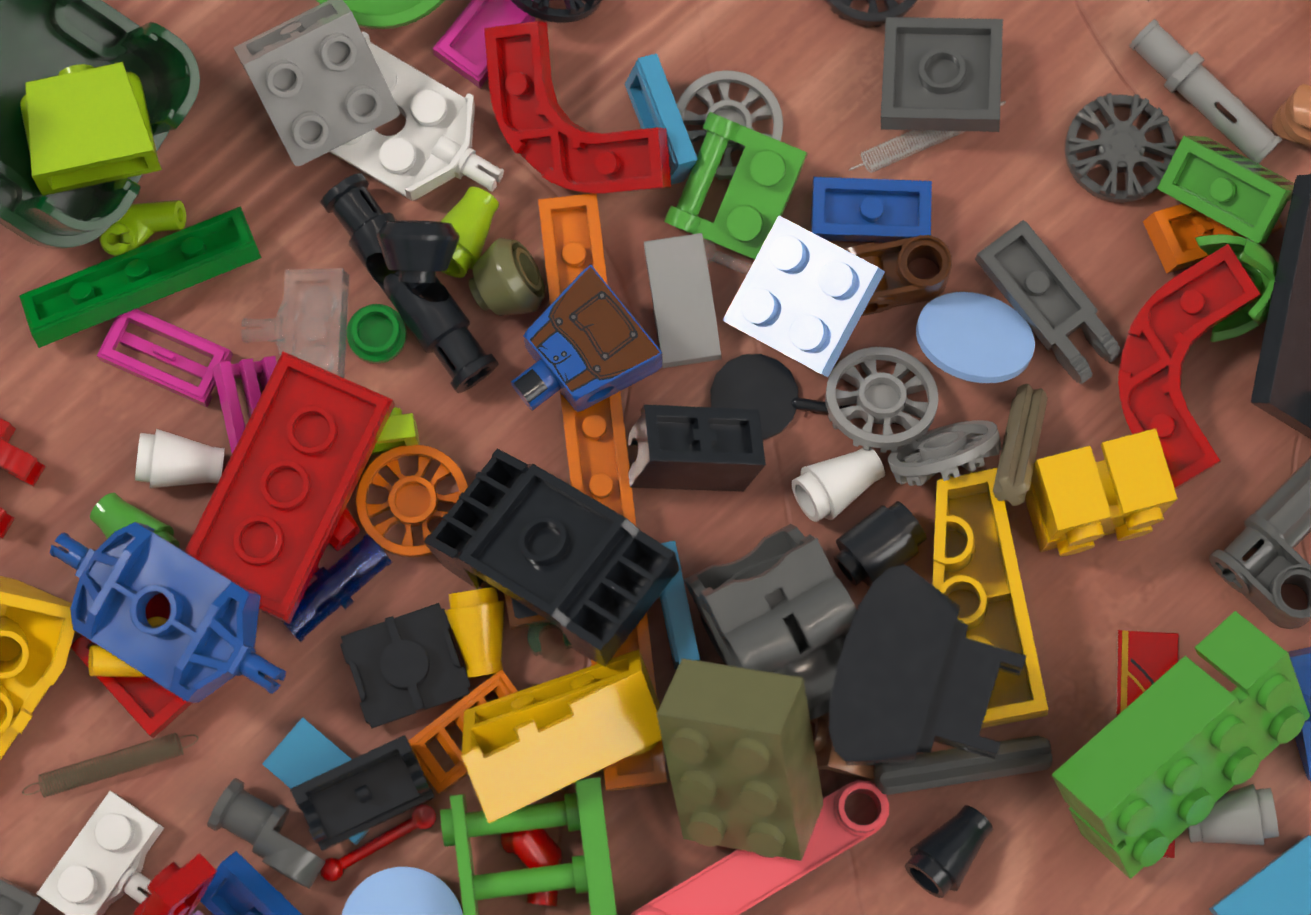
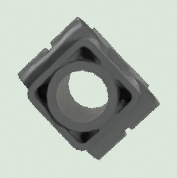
M789 524L764 537L751 552L742 558L726 564L711 565L684 579L701 615L703 626L718 655L725 664L733 667L802 677L804 679L810 720L829 712L830 696L837 665L857 610L845 587L835 576L816 537L812 535L805 537L798 527Z

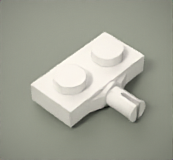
M109 791L36 894L65 915H103L108 907L123 897L125 893L141 904L148 897L143 890L145 889L149 892L147 886L151 880L140 872L143 869L146 853L159 837L164 827L114 792Z

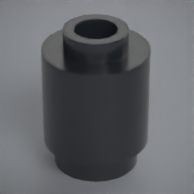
M896 501L889 508L881 505L836 539L840 552L834 556V560L853 585L856 586L863 581L871 587L873 582L890 567L904 565L919 553L917 546L927 540V537L914 515L901 502Z

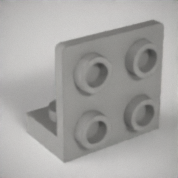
M328 0L233 47L295 166H301L397 118L400 114L357 21L343 0Z

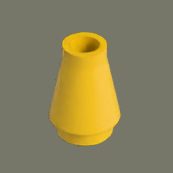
M489 587L448 594L450 609L445 610V613L464 660L468 678L495 674L501 669L503 670L502 642L505 600L498 601L497 588Z

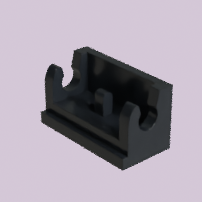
M644 404L640 410L641 416L632 427L628 437V446H638L637 459L632 463L628 472L630 488L744 492L766 465L759 410Z
M405 735L290 789L297 806L302 810L308 822L309 832L314 841L320 846L321 851H325L435 798L415 752Z

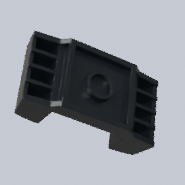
M497 448L489 462L481 472L476 474L473 482L464 493L460 494L454 506L447 514H444L442 521L423 542L440 563L453 574L476 589L484 581L560 627L576 651L606 667L672 578L678 573L679 566L676 554L639 530L627 518L535 464H526Z

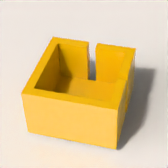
M1156 428L1102 442L1101 449L1105 458L1103 461L1095 462L1091 446L1036 460L1030 490L1026 492L1025 502L1040 552L1058 548L1060 556L1077 554L1095 547L1094 540L1105 535L1116 533L1118 541L1130 540L1152 532L1151 525L1164 520L1163 514L1178 498Z

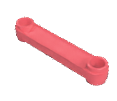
M857 780L846 784L823 798V807L802 861L783 857H764L755 852L737 849L635 910L630 915H740L874 835L885 825L889 816L887 796L876 787V784L869 781ZM864 793L873 799L877 807V816L873 823L865 826L851 822L844 810L845 801L849 795Z

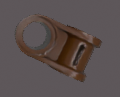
M919 235L881 244H861L844 249L885 271L862 316L880 313L893 307L935 299L945 290L952 267V256L948 246L940 239L931 235ZM927 258L937 265L940 272L931 279H919L910 273L907 265L915 259Z

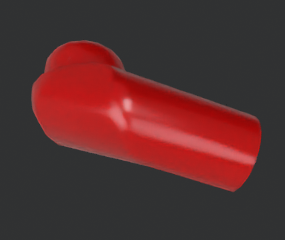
M544 828L503 833L500 836L501 845L505 852L516 854L528 868L562 864L563 856L561 849ZM559 890L527 894L526 903L557 907Z

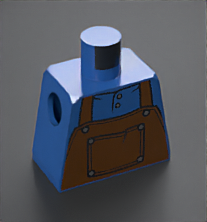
M589 265L524 334L525 347L536 363L513 379L511 385L532 411L560 391L576 412H580L657 372L662 368V352L593 266Z

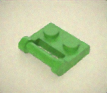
M709 112L703 125V129L708 131L697 155L698 160L690 172L677 206L670 205L664 222L692 234L702 233L704 239L756 259L778 216L782 217L808 152ZM730 139L744 145L745 148L714 222L698 216Z

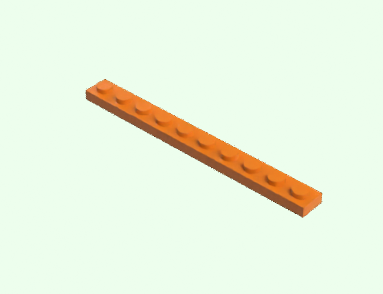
M590 193L538 199L550 305L589 265L593 266L608 285L597 194ZM619 391L580 412H576L560 392L571 486L627 518L636 526L633 492L629 484L628 472L630 467L621 392ZM646 613L612 658L639 649L656 693ZM591 660V666L598 664L597 662ZM662 740L658 741L655 747L645 753L627 756L603 768L606 791L667 784Z

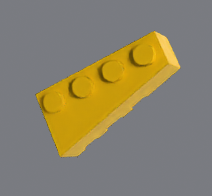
M997 468L964 474L956 478L950 477L946 481L939 479L937 480L932 585L960 606L958 619L968 625L965 638L1026 656L1020 676L998 670L981 729L1044 717L1048 715L1049 710L1005 501H998L993 493Z

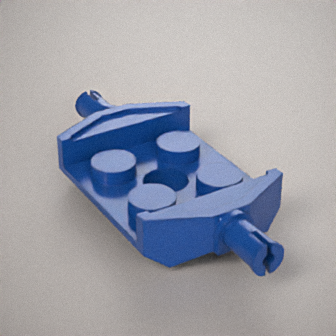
M134 522L115 531L97 550L87 548L71 538L67 533H62L55 539V542L63 547L52 545L50 555L57 557L77 570L75 576L79 578L70 611L73 629L186 702L199 703L229 680L240 675L255 682L270 694L276 692L281 686L280 683L274 680L284 681L286 671L256 654L254 649L261 597L255 591L244 589L154 533L155 529L146 524ZM163 593L171 604L170 617L164 625L153 628L147 621L146 607L153 596Z

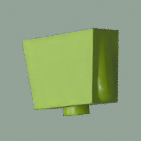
M123 62L96 68L85 64L73 65L61 70L58 76L25 82L26 94L20 102L21 113L30 152L32 178L42 195H50L162 170L158 160L142 82L136 73L126 72Z

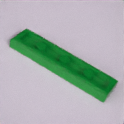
M240 206L19 296L31 335L38 348L262 257Z

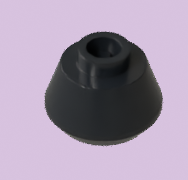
M385 221L377 232V240L387 268L389 270H399V282L435 283L436 271L448 270L460 239V235L452 223L440 221Z

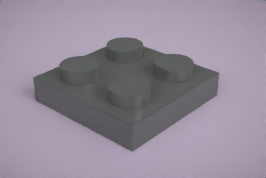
M886 17L881 130L999 132L1003 19Z

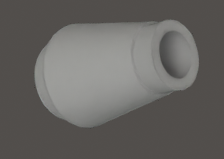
M1254 784L1225 793L1214 803L1212 811L1202 822L1188 827L1190 843L1203 841V843L1264 845V839L1279 837L1271 788L1256 790Z

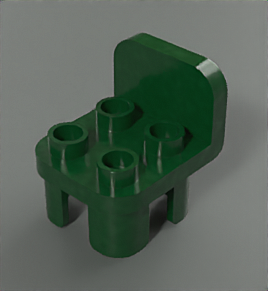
M0 0L1 225L37 246L64 249L84 245L95 240L125 215L140 191L141 186L137 183L142 175L45 196L41 194L32 178L31 158L20 102L26 94L25 82L58 76L61 70L73 65L85 64L96 68L123 62L126 72L136 73L142 82L156 151H158L169 131L176 129L188 114L196 100L200 86V73L195 56L179 37L154 22L139 26L102 0Z

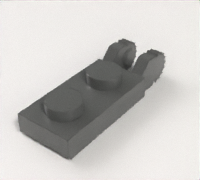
M1022 220L976 255L975 261L1012 307L1027 321L1032 332L1048 351L1050 349L1053 350L1057 361L1077 383L1083 384L1093 374L1087 360L1068 338L1078 328L1081 327L1086 340L1105 361L1110 363L1122 355L1118 342L1097 317V308L1026 221Z

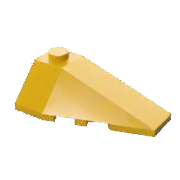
M0 576V760L18 733H22L32 718L33 711L49 687L55 684L65 669L75 632L70 611L72 603L19 580Z

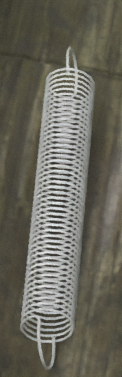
M912 130L909 133L907 132L904 135L893 138V140H888V142L882 143L880 146L872 147V149L866 150L864 153L861 152L864 163L849 170L865 164L868 171L872 173L875 170L886 167V165L888 166L891 163L902 160V158H907V156L918 151H923V149L931 147L932 143L936 145L947 140L948 136L952 138L960 133L958 131H948V134L945 131V135L944 131H942V135L941 131H939L940 138L938 131L928 132L926 130V135L924 130L923 133L919 130L920 136L918 130ZM897 139L899 140V143H900V145H901V148H902V150H903V153H902V151H901V149H900V146H899V144H898V142H897ZM894 140H895L896 143H897V146H898V148H899V150H900V153H899V151H898V149H897V147H896V144H895ZM892 142L894 143V146H895V148H896V150H897L898 155H897L896 152H895V149H894V147H893V145H892ZM889 143H890L891 146H892V149H893V151H894V153H895V156H894V154H893V152H892V150H891V147H890ZM884 145H885V147H886V149H887V152H888V154H889V157H888V155H887V153H886V150L884 149ZM887 145L889 146V149H890V151H891V153H892V157H891V155H890V153H889V150H888V148H887ZM881 146H882V148H883V150H884V152H885V154H886L887 159H886L885 156H884V153H883V151H882V149H881ZM878 147H879L880 150H881V153H882V155H883V157H884V160H883V158H882V156H881V154H880V152H879ZM876 149H877V151H878V153H879V155H880V157H881L882 162L880 161V159H879V157H878V154H877V152H876ZM865 153H866V155H867V157H868V159H869V161H870L871 166L869 165V163H868V161H867V158H866V156H865Z

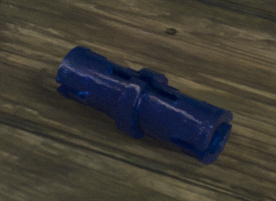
M365 534L359 543L330 568L326 569L322 566L314 573L317 579L307 587L290 624L282 622L301 643L311 631L340 606L345 610L354 603L351 597L393 562L370 535Z

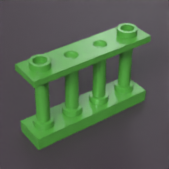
M600 777L576 781V793L564 794V801L526 805L489 824L484 811L467 813L465 794L450 796L451 808L440 810L444 847L456 846L463 915H479L478 900L575 888L576 894L589 893L591 915H617ZM567 825L569 831L581 830L584 855L572 856V863L475 875L471 837Z

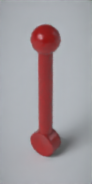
M420 805L414 809L410 819L339 859L335 857L325 859V864L320 871L321 876L328 882L338 881L343 876L346 868L417 828L420 830L430 829L436 822L435 810L428 805Z

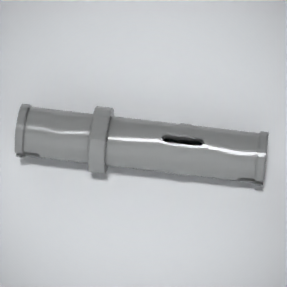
M1156 19L1152 20L1130 43L1129 47L1137 51L1166 80L1164 87L1173 94L1177 90L1250 160L1259 164L1282 141L1238 97L1234 96L1202 65L1205 59L1197 51L1191 55L1159 25ZM1218 102L1237 119L1236 123H1233L1216 106Z

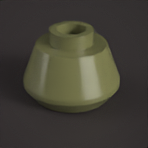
M507 238L495 240L473 266L474 277L469 280V287L475 301L483 310L491 309L496 315L504 316L533 313L539 309L545 297L544 281L532 255L519 241Z

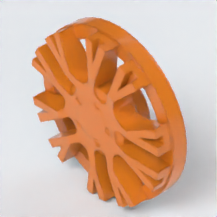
M425 445L398 446L378 456L362 475L356 495L358 517L368 536L382 549L401 557L415 558L433 555L425 544L414 546L412 527L422 525L423 538L425 540L431 534L429 522L435 518L442 519L444 514L448 513L437 510L438 502L454 505L459 499L460 494L464 493L468 488V485L457 464L443 452ZM418 456V471L416 474L404 476L401 472L398 458ZM432 460L440 463V466L429 482L423 476ZM385 465L399 479L393 486L378 473ZM452 474L459 491L447 495L438 494L436 492L438 483ZM370 485L387 490L389 492L388 500L383 504H367V494ZM391 510L394 515L393 517L375 526L372 525L370 518ZM399 523L405 525L406 529L401 545L391 542L384 537L393 525Z

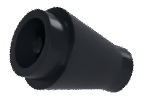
M965 805L957 815L910 849L912 857L905 864L906 871L919 886L935 897L943 898L949 890L957 891L984 840L992 832V824L977 809Z

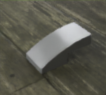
M702 233L644 241V255L653 302V315L659 349L662 352V368L721 360L716 314Z

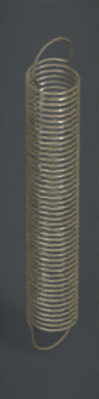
M174 732V734L171 733V735L168 734V736L165 735V737L162 736V738L159 737V739L156 738V740L153 739V741L150 740L147 743L132 745V747L129 746V748L126 747V749L123 748V750L120 749V751L117 750V752L114 751L111 754L108 753L93 759L90 758V760L87 759V761L84 760V762L81 761V763L78 762V764L75 763V765L72 764L69 767L51 770V772L39 774V782L26 787L28 788L39 783L40 790L30 794H25L23 790L22 793L24 795H32L41 791L45 798L52 794L55 795V793L58 794V792L61 793V791L64 792V790L67 791V789L70 790V788L73 789V787L76 788V786L79 787V785L82 786V784H91V782L94 783V781L97 782V780L100 781V779L103 780V778L106 779V777L109 778V776L112 777V775L115 776V774L118 775V773L130 771V769L133 771V768L136 770V767L139 769V767L142 768V766L145 767V765L148 766V764L151 765V763L154 764V762L157 763V761L160 762V760L163 761V759L166 760L169 757L171 759L172 756L174 758L175 755L176 757L181 754L183 755V749L195 744L198 741V736L190 734L179 738ZM175 735H176L177 738H178V741H179L181 750L179 749V746H178L177 740H176V738H175ZM186 736L197 737L194 743L182 748L181 738Z

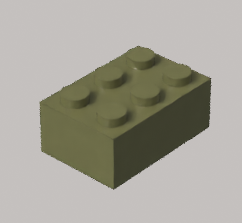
M682 658L657 712V718L683 839L695 841L704 846L712 847L718 845L755 852L764 857H783L802 861L823 807L804 679L802 677Z

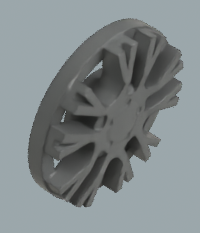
M1109 93L1085 105L1075 116L1065 139V158L1072 176L1087 192L1111 202H1131L1142 199L1157 189L1176 152L1177 144L1168 123L1169 118L1167 115H1163V111L1160 108L1156 109L1153 105L1149 104L1150 100L1142 99L1140 95L1136 94L1128 96L1112 95V93ZM1114 107L1130 108L1129 119L1126 121L1118 120L1114 114ZM1099 110L1102 112L1109 123L1108 127L1105 128L1094 114ZM1142 113L1149 120L1139 130L1132 124ZM1084 124L1095 130L1098 139L1091 141L1076 138L1080 126ZM1158 128L1163 138V143L1153 144L1145 139V133ZM1095 150L1096 156L1078 161L1077 153ZM1144 152L1164 157L1163 163L1144 157ZM1101 164L1109 171V176L1103 186L1094 182L1087 175L1095 165ZM1136 166L1144 167L1155 178L1141 187L1133 169ZM1117 173H1125L1126 190L1124 191L1116 190Z

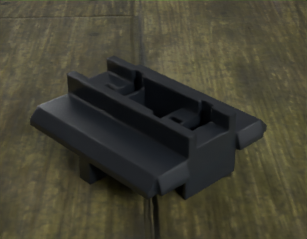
M439 603L396 618L393 616L385 618L384 622L341 636L343 643L340 646L346 664L350 665L362 701L360 706L365 721L370 723L371 729L465 697L470 693L469 688L471 685L465 668L461 667L449 633L451 627L445 609H441Z

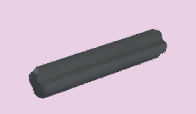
M1038 735L999 741L1001 744L995 760L958 748L916 755L914 764L874 765V780L876 787L883 794L892 795L1048 770L1052 766L1051 745L1047 738Z

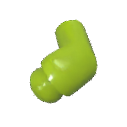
M180 200L132 204L125 215L112 224L99 237L101 247L108 254L118 256L142 246L155 232L184 229L186 225L184 204Z

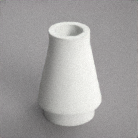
M156 429L155 434L140 433L135 481L150 482V488L200 483L218 484L222 476L225 448L208 446Z
M869 446V451L861 448L849 454L802 467L801 475L792 480V490L800 508L810 520L817 522L824 517L828 520H833L868 487L883 478L885 470L879 456Z

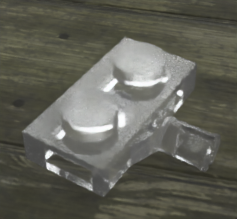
M343 268L285 270L284 299L277 312V317L261 319L244 318L241 326L246 329L241 330L243 342H276L280 356L284 351L344 378L349 274Z

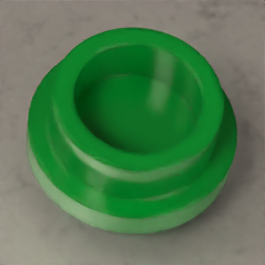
M371 304L362 307L354 313L348 323L346 335L352 352L358 358L368 363L380 364L394 359L402 351L406 343L407 331L403 319L396 310L383 304Z

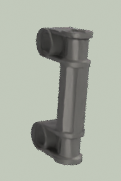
M1311 457L1244 521L1245 529L1223 551L1217 549L1209 555L1212 567L1224 581L1250 600L1270 622L1286 629L1300 628L1311 620V565L1294 550L1311 532ZM1255 547L1257 551L1247 561H1243L1242 558ZM1293 584L1303 589L1308 599L1307 609L1295 610L1287 606L1282 600L1281 586Z

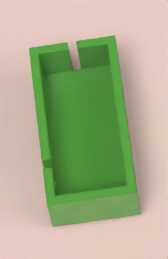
M1236 611L1194 647L1196 653L1237 686L1231 693L1187 656H1184L1052 774L1064 801L1070 806L1068 809L1081 835L1129 879L1133 878L1142 868L1152 866L1158 862L1166 853L1169 844L1189 826L1202 822L1212 811L1214 803L1235 784L1239 785L1250 779L1256 772L1259 763L1277 746L1293 740L1303 728L1305 721L1310 718L1288 652Z

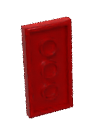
M283 351L185 552L244 589L253 590L261 595L259 610L290 624L394 408L395 403L393 399Z

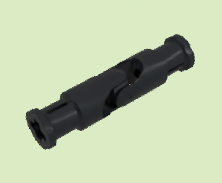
M362 173L345 178L323 196L321 200L322 206L327 213H334L351 237L349 240L350 247L373 279L382 288L426 353L434 352L452 377L450 384L456 393L472 388L489 376L499 363L493 354H486L468 329L470 325L469 319L437 277L435 278V283L399 282V270H389L387 268L377 240V232L385 221H395L397 219L392 213H384L368 191L369 183Z

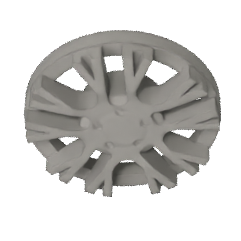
M730 70L709 73L690 84L678 100L677 107L684 125H703L709 112L754 130L752 124L755 121L773 119V134H762L779 141L781 140L783 116L776 97L763 82L746 73ZM730 83H737L750 88L744 101L730 100L728 96ZM713 84L717 85L722 101L714 103L708 86ZM694 96L708 107L707 114L698 115L686 110L688 103ZM762 97L766 105L750 115L747 108ZM708 130L687 131L691 143L704 140ZM729 139L722 165L718 166L714 177H717L718 180L729 179L731 181L737 166H732L730 155L735 150L743 152L744 145Z
M869 347L847 355L834 367L827 382L825 403L829 413L828 418L830 422L832 421L833 428L835 430L839 429L843 434L852 439L854 446L858 447L861 445L864 450L868 451L870 446L881 448L880 452L886 453L887 450L896 452L898 447L915 440L918 442L927 433L936 415L938 389L930 371L912 355L894 348ZM876 360L896 363L894 373H878L876 371ZM855 365H861L867 375L865 379L854 367ZM912 371L916 376L903 384L901 379ZM842 378L858 390L848 392L836 389ZM926 390L928 402L912 401L906 396ZM857 404L856 406L839 408V406ZM909 414L917 416L922 419L919 421L916 418L910 416ZM862 418L866 421V424L860 429L853 425L850 420ZM873 423L883 424L882 435L872 433ZM898 423L906 431L893 434L890 425Z
M986 420L965 421L927 431L918 442L915 440L898 447L896 452H891L888 456V463L892 473H894L896 482L902 485L907 482L909 486L923 485L938 472H941L943 480L946 481L951 476L954 478L960 476L957 466L961 465L964 469L972 472L976 470V467L985 465L984 457L999 455L1002 450L999 431L995 423Z

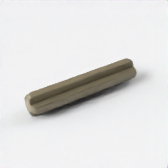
M1023 384L1017 388L1016 396L1012 400L993 487L994 496L998 501L1008 500L1012 506L1025 502L1026 492L1030 490L1048 400L1047 394L1042 388L1033 390L1029 384Z

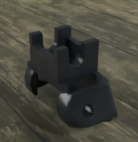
M908 566L890 567L873 582L859 604L844 642L830 696L829 732L834 751L847 765L914 764L917 752L931 753L935 741L995 760L1001 742L979 736L998 670L1020 676L1026 656L965 638L968 625L958 619L960 606Z

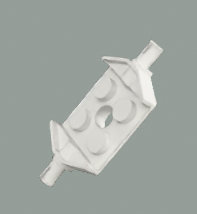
M363 31L362 34L400 113L406 118L404 128L395 135H382L373 129L329 152L411 201L419 199L454 177L461 180L463 175L493 192L497 187V182L500 183L504 175V169H500L476 155V151L472 149L475 113L473 95L468 93L464 98L374 45L370 41L369 34Z

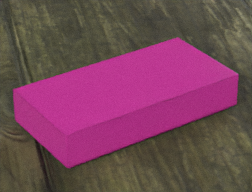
M471 0L433 47L434 56L478 88H481L488 79L484 28L534 22L536 18L522 11L511 0Z

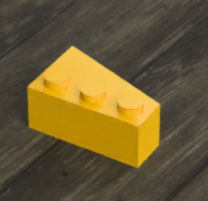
M639 649L612 658L606 667L598 663L464 710L461 757L488 824L627 756L645 753L655 747L658 741L662 740L657 718L660 703Z

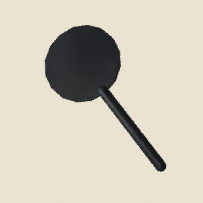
M744 354L728 361L716 374L710 389L711 408L759 410L763 440L780 434L792 422L796 409L829 414L825 401L799 398L798 386L790 370L777 359L763 354ZM850 405L839 406L840 409L850 407Z

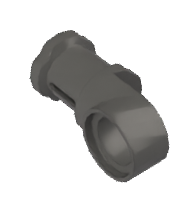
M234 778L226 787L213 808L207 827L214 831L224 828L253 845V853L263 858V863L308 889L311 888L325 864V861L314 853L279 834L290 808L283 804H279L277 807L267 804L244 790V782L237 778Z

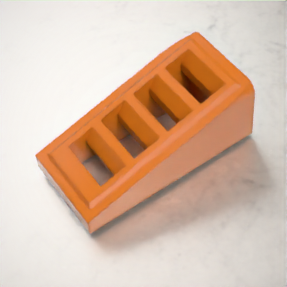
M502 669L409 740L425 776L439 795L468 775L461 757L462 752L447 733V730L457 724L463 733L464 710L487 703L496 695L498 698L518 692ZM434 739L439 741L455 764L447 772L443 770L426 746Z

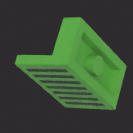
M1183 136L1157 189L1255 243L1265 244L1287 201H1291L1294 182L1207 136Z

